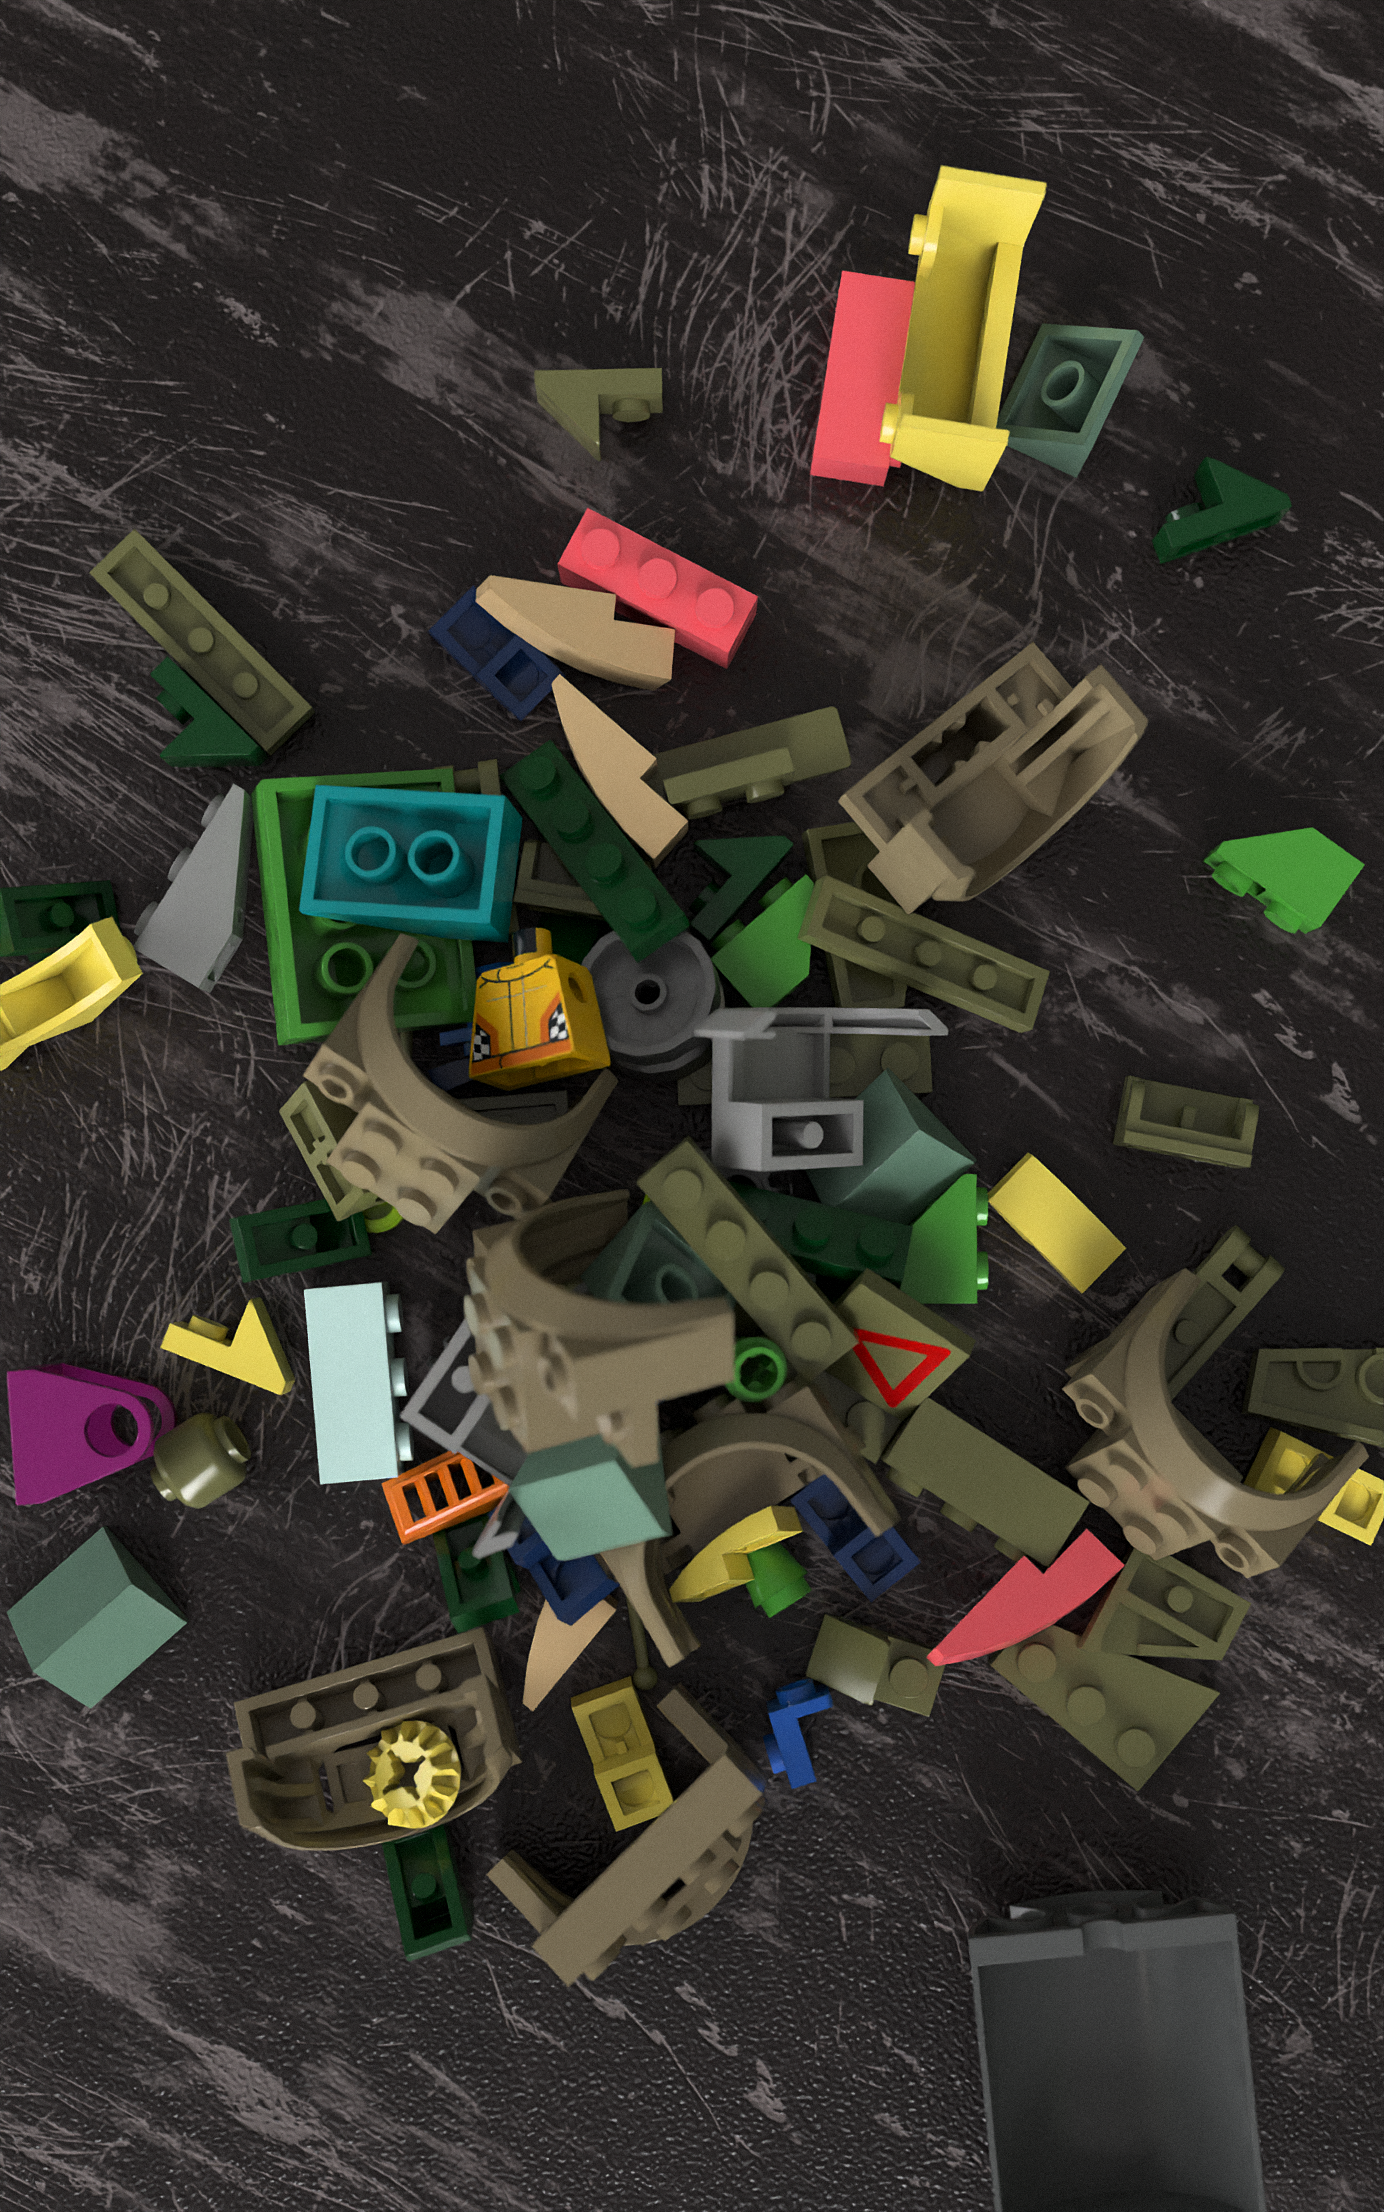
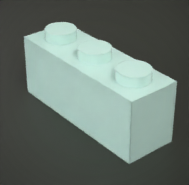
M389 1281L304 1289L320 1484L399 1477L405 1471L404 1461L414 1459L412 1425L408 1422H401L399 1417V1397L408 1396L409 1392L405 1357L395 1358L393 1333L403 1332V1310L400 1294H390Z

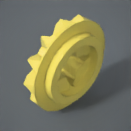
M403 1721L400 1725L381 1731L382 1739L378 1745L366 1753L371 1758L370 1773L362 1781L371 1787L374 1800L370 1807L381 1811L388 1818L389 1825L411 1829L423 1828L439 1821L452 1807L460 1787V1760L454 1744L440 1728L424 1721ZM425 1760L419 1765L420 1769L414 1775L417 1787L406 1786L397 1788L400 1784L399 1780L405 1774L402 1762L417 1763Z

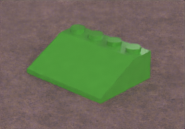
M452 768L261 779L251 793L278 1045L326 1041L400 933L419 940V943L400 975L394 991L393 1015L397 1033L473 1023L477 983L472 940L448 939L304 915L299 911L316 785L438 792L437 784H439L440 792L455 793Z

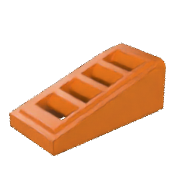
M448 1451L402 1473L399 1477L381 1483L403 1545L492 1511L499 1505L510 1486L492 1475L495 1484L484 1489L475 1466L476 1463L458 1451L456 1454ZM463 1469L472 1495L461 1500L452 1473ZM437 1479H440L449 1505L439 1511L428 1484ZM414 1488L418 1492L426 1516L414 1522L404 1493Z

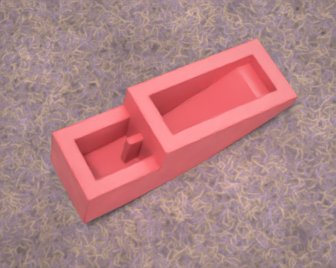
M1088 1529L1081 1533L1044 1573L1023 1556L926 1658L936 1667L975 1659L1010 1647L1050 1627L1082 1605L1125 1565Z

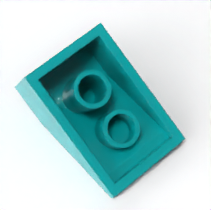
M316 785L299 911L304 915L441 938L508 943L522 817L507 797L503 795Z

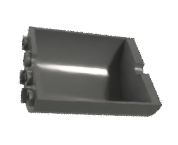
M1100 1890L1060 1894L1010 1905L1011 1919L984 1916L971 1926L968 1932L995 2212H1266L1236 1913L1232 1909L1219 1902L1199 1896H1192L1174 1905L1163 1904L1162 1891Z

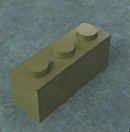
M929 1397L901 1422L880 1456L885 1463L891 1466L885 1476L886 1478L917 1498L925 1488L946 1501L939 1512L972 1533L977 1524L980 1523L1000 1536L993 1547L1015 1562H1018L1025 1556L1029 1561L1034 1558L1049 1568L1090 1503L1081 1495Z

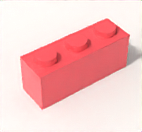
M842 270L810 475L884 486L889 466L901 467L902 462L890 457L891 444L879 442L885 404H897L915 282Z
M589 508L586 509L558 562L562 584L571 588L616 594V612L639 624L675 629V643L725 669L729 667L756 616L758 596Z

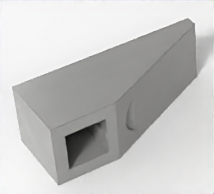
M235 784L232 785L227 795L219 793L211 801L202 817L201 825L206 828L193 850L186 847L177 856L168 873V880L173 883L160 904L153 901L146 907L134 929V934L139 936L133 946L135 950L208 993H211L243 940L253 810L251 796Z

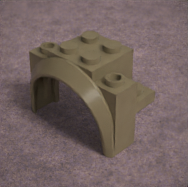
M1032 642L846 791L838 802L879 849L880 852L867 866L908 915L930 897L935 901H967L984 892L1006 876L1068 822L1123 763L1143 735L1149 720L1102 665L1088 674L1073 689L1037 645Z
M400 933L303 1075V1077L317 1085L326 1097L335 1102L344 1103L358 1113L326 1162L341 1171L344 1178L351 1184L370 1190L394 1206L404 1219L415 1225L424 1226L434 1234L441 1229L472 1190L485 1197L488 1203L500 1213L513 1216L518 1220L523 1219L528 1214L539 1209L551 1196L619 1081L605 1067L583 1098L578 1095L575 1097L564 1116L553 1121L533 1125L509 1124L485 1118L427 1080L413 1064L401 1043L395 1026L393 1015L395 987L419 943V940Z
M627 1189L560 1200L533 1211L523 1219L473 1230L475 1257L467 1260V1274L472 1295L466 1296L464 1299L466 1320L471 1333L476 1337L477 1354L469 1356L470 1376L476 1392L479 1395L486 1394L493 1403L494 1412L500 1427L503 1430L511 1429L527 1453L601 1433L608 1445H616L632 1468L659 1461L656 1401L735 1380L733 1312L724 1297L657 1304L625 1303L586 1296L566 1289L562 1285L566 1281L581 1276L628 1222L627 1200L629 1199V1191Z
M1184 1268L1152 1287L1106 1339L1078 1354L1064 1370L1071 1379L1062 1389L1076 1403V1409L1082 1418L1098 1428L1065 1466V1469L1078 1481V1488L1084 1497L1096 1506L1104 1508L1120 1524L1128 1542L1140 1552L1150 1555L1155 1561L1210 1540L1215 1545L1217 1555L1227 1566L1249 1578L1282 1565L1369 1455L1359 1441L1355 1442L1346 1453L1332 1459H1328L1323 1453H1320L1311 1460L1284 1494L1263 1492L1240 1483L1244 1477L1177 1410L1169 1397L1164 1368L1167 1338L1176 1317L1202 1281L1197 1275Z
M792 1381L778 1389L772 1396L756 1403L745 1402L736 1398L731 1393L727 1396L724 1393L691 1414L697 1425L686 1431L684 1426L681 1425L674 1430L668 1429L659 1434L669 1514L681 1533L676 1536L672 1529L671 1535L600 1553L653 1638L668 1668L699 1648L701 1644L677 1604L673 1603L665 1575L695 1557L712 1540L731 1526L762 1509L775 1506L823 1474H826L840 1488L876 1537L902 1519L860 1453L861 1450L867 1447L853 1425L844 1428L817 1383L800 1390L795 1381Z

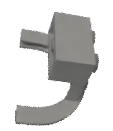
M836 1007L718 1008L694 1028V1036L712 1037V1164L717 1167L755 1171L863 1165V1100L829 1098L830 1034L933 1036L948 1035V1028L929 1009Z
M465 1318L399 1417L454 1454L458 1451L511 1486L529 1453L525 1451L511 1429L503 1430L500 1427L494 1412L493 1403L486 1394L479 1395L473 1386L469 1371V1356L477 1354L476 1337L471 1333ZM509 1490L504 1495L475 1544L473 1555L477 1558L511 1547L519 1535V1528L526 1515Z

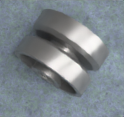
M684 930L637 963L614 931L600 938L583 959L581 965L587 967L592 975L609 1050L610 1063L629 1077L653 1083L683 1079L707 1065L712 1058V1037L694 1036V1028L718 1008H729L728 992L700 941Z

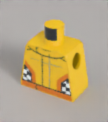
M525 928L512 934L514 964L483 972L477 980L469 1078L509 1091L610 1066V1055L593 979L587 967L559 955H553L552 935L547 929Z

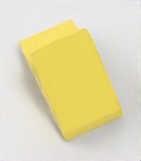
M260 1297L249 1300L233 1341L225 1338L229 1330L228 1327L201 1316L192 1315L190 1323L180 1321L169 1324L160 1348L279 1395L291 1391L295 1377Z

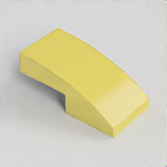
M1029 1152L988 1193V1203L1080 1293H1083L1126 1249L1112 1232Z
M1270 1427L1245 1479L1244 1485L1263 1492L1284 1494L1316 1455L1323 1453L1328 1459L1334 1457ZM1358 1468L1317 1520L1371 1546L1384 1519V1481Z
M769 1506L746 1517L712 1540L692 1559L669 1589L673 1603L700 1602L754 1580L747 1554L803 1532L795 1507Z
M631 1676L571 1697V1708L591 1757L594 1776L616 1832L660 1816L675 1800Z

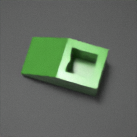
M1313 827L1223 841L1210 850L1203 860L1215 869L1212 877L1222 887L1238 896H1244L1246 892L1267 906L1264 914L1275 925L1290 933H1296L1299 929L1305 934L1322 926L1365 865Z
M806 874L794 885L787 877L782 879L759 900L758 903L765 910L747 927L739 919L736 920L710 944L717 951L710 959L718 976L746 1007H777L804 983L809 976L811 944L797 939L814 888L813 881Z
M962 1174L908 1224V1226L913 1227L903 1282L899 1290L921 1304H977V1290H987L988 1255L986 1251H977V1226H986L988 1221V1194L986 1187H977V1174Z

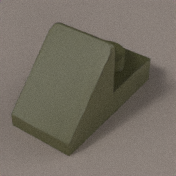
M662 368L534 370L538 403L597 461L601 462V414H612V417L618 421L638 422L648 419L650 413H663Z
M824 1612L805 1674L864 1704L871 1706L873 1701L877 1700L929 1717L945 1665L935 1667L926 1658L935 1647Z

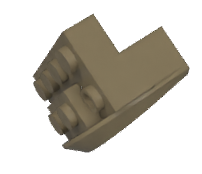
M484 1627L234 1702L243 1747L226 1752L240 1826L283 1847L308 1851L364 1847L411 1836L444 1824L481 1804L495 1791L511 1766L523 1763L493 1638ZM403 1721H435L431 1724L445 1732L456 1748L452 1731L453 1727L456 1731L464 1768L461 1769V1781L457 1797L450 1810L432 1825L416 1829L389 1825L388 1818L381 1811L370 1807L374 1800L371 1787L362 1781L370 1773L371 1758L366 1753L375 1748L379 1742L348 1750L334 1751L339 1747L381 1735V1731L400 1725ZM425 1760L417 1763L402 1762L405 1774L399 1780L400 1784L397 1788L414 1786L416 1788L414 1775L420 1769L419 1765ZM322 1763H324L334 1812L326 1808L318 1771Z
M681 1682L656 1707L711 1765L576 1899L558 1890L513 1849L486 1874L540 1933L531 1947L568 1987L582 1973L593 1981L620 1954L619 1949L623 1945L641 1944L644 1946L646 1943L662 1939L666 1941L669 1937L693 1925L713 1909L735 1881L748 1852L753 1821L764 1810L763 1806L768 1801L762 1794L769 1776L700 1705ZM679 1877L686 1883L671 1895L662 1898L661 1895Z

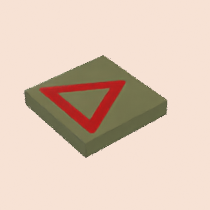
M866 1268L833 1303V1306L859 1335V1343L824 1371L902 1422L971 1355L976 1340Z

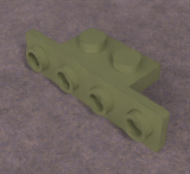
M831 706L653 754L657 759L658 771L646 784L680 814H684L687 820H693L715 814L723 809L721 803L746 797L747 803H756L775 798L784 793L783 786L846 770L850 767L852 760L838 710Z

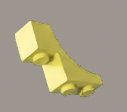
M113 917L90 924L83 932L58 951L19 975L0 984V1071L6 1069L28 1046L92 1022L143 974L137 963L134 947L126 937L122 936Z

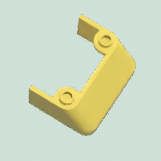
M941 166L928 206L927 215L915 214L912 223L908 254L918 255L919 261L897 404H885L879 442L891 444L890 457L955 487L983 492L1008 444L1009 430L997 429V419L1023 246L1044 199L1047 183Z

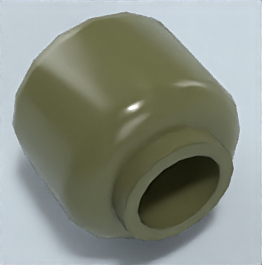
M199 1412L161 1436L155 1442L153 1454L156 1466L150 1470L154 1485L165 1499L173 1501L177 1498L186 1506L200 1509L227 1493L245 1479L247 1474L246 1461L251 1458V1450L245 1436L229 1417L223 1415L217 1418L210 1413Z

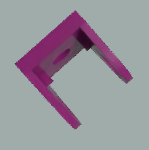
M68 1363L42 1364L8 1371L7 1385L16 1505L44 1503L153 1456L155 1442L177 1426L176 1409L170 1397L153 1384ZM137 1396L150 1399L160 1410L162 1425L160 1432L153 1441L154 1424L152 1415L146 1404ZM118 1405L126 1407L136 1419L138 1434L134 1445L123 1441L115 1430L114 1414Z

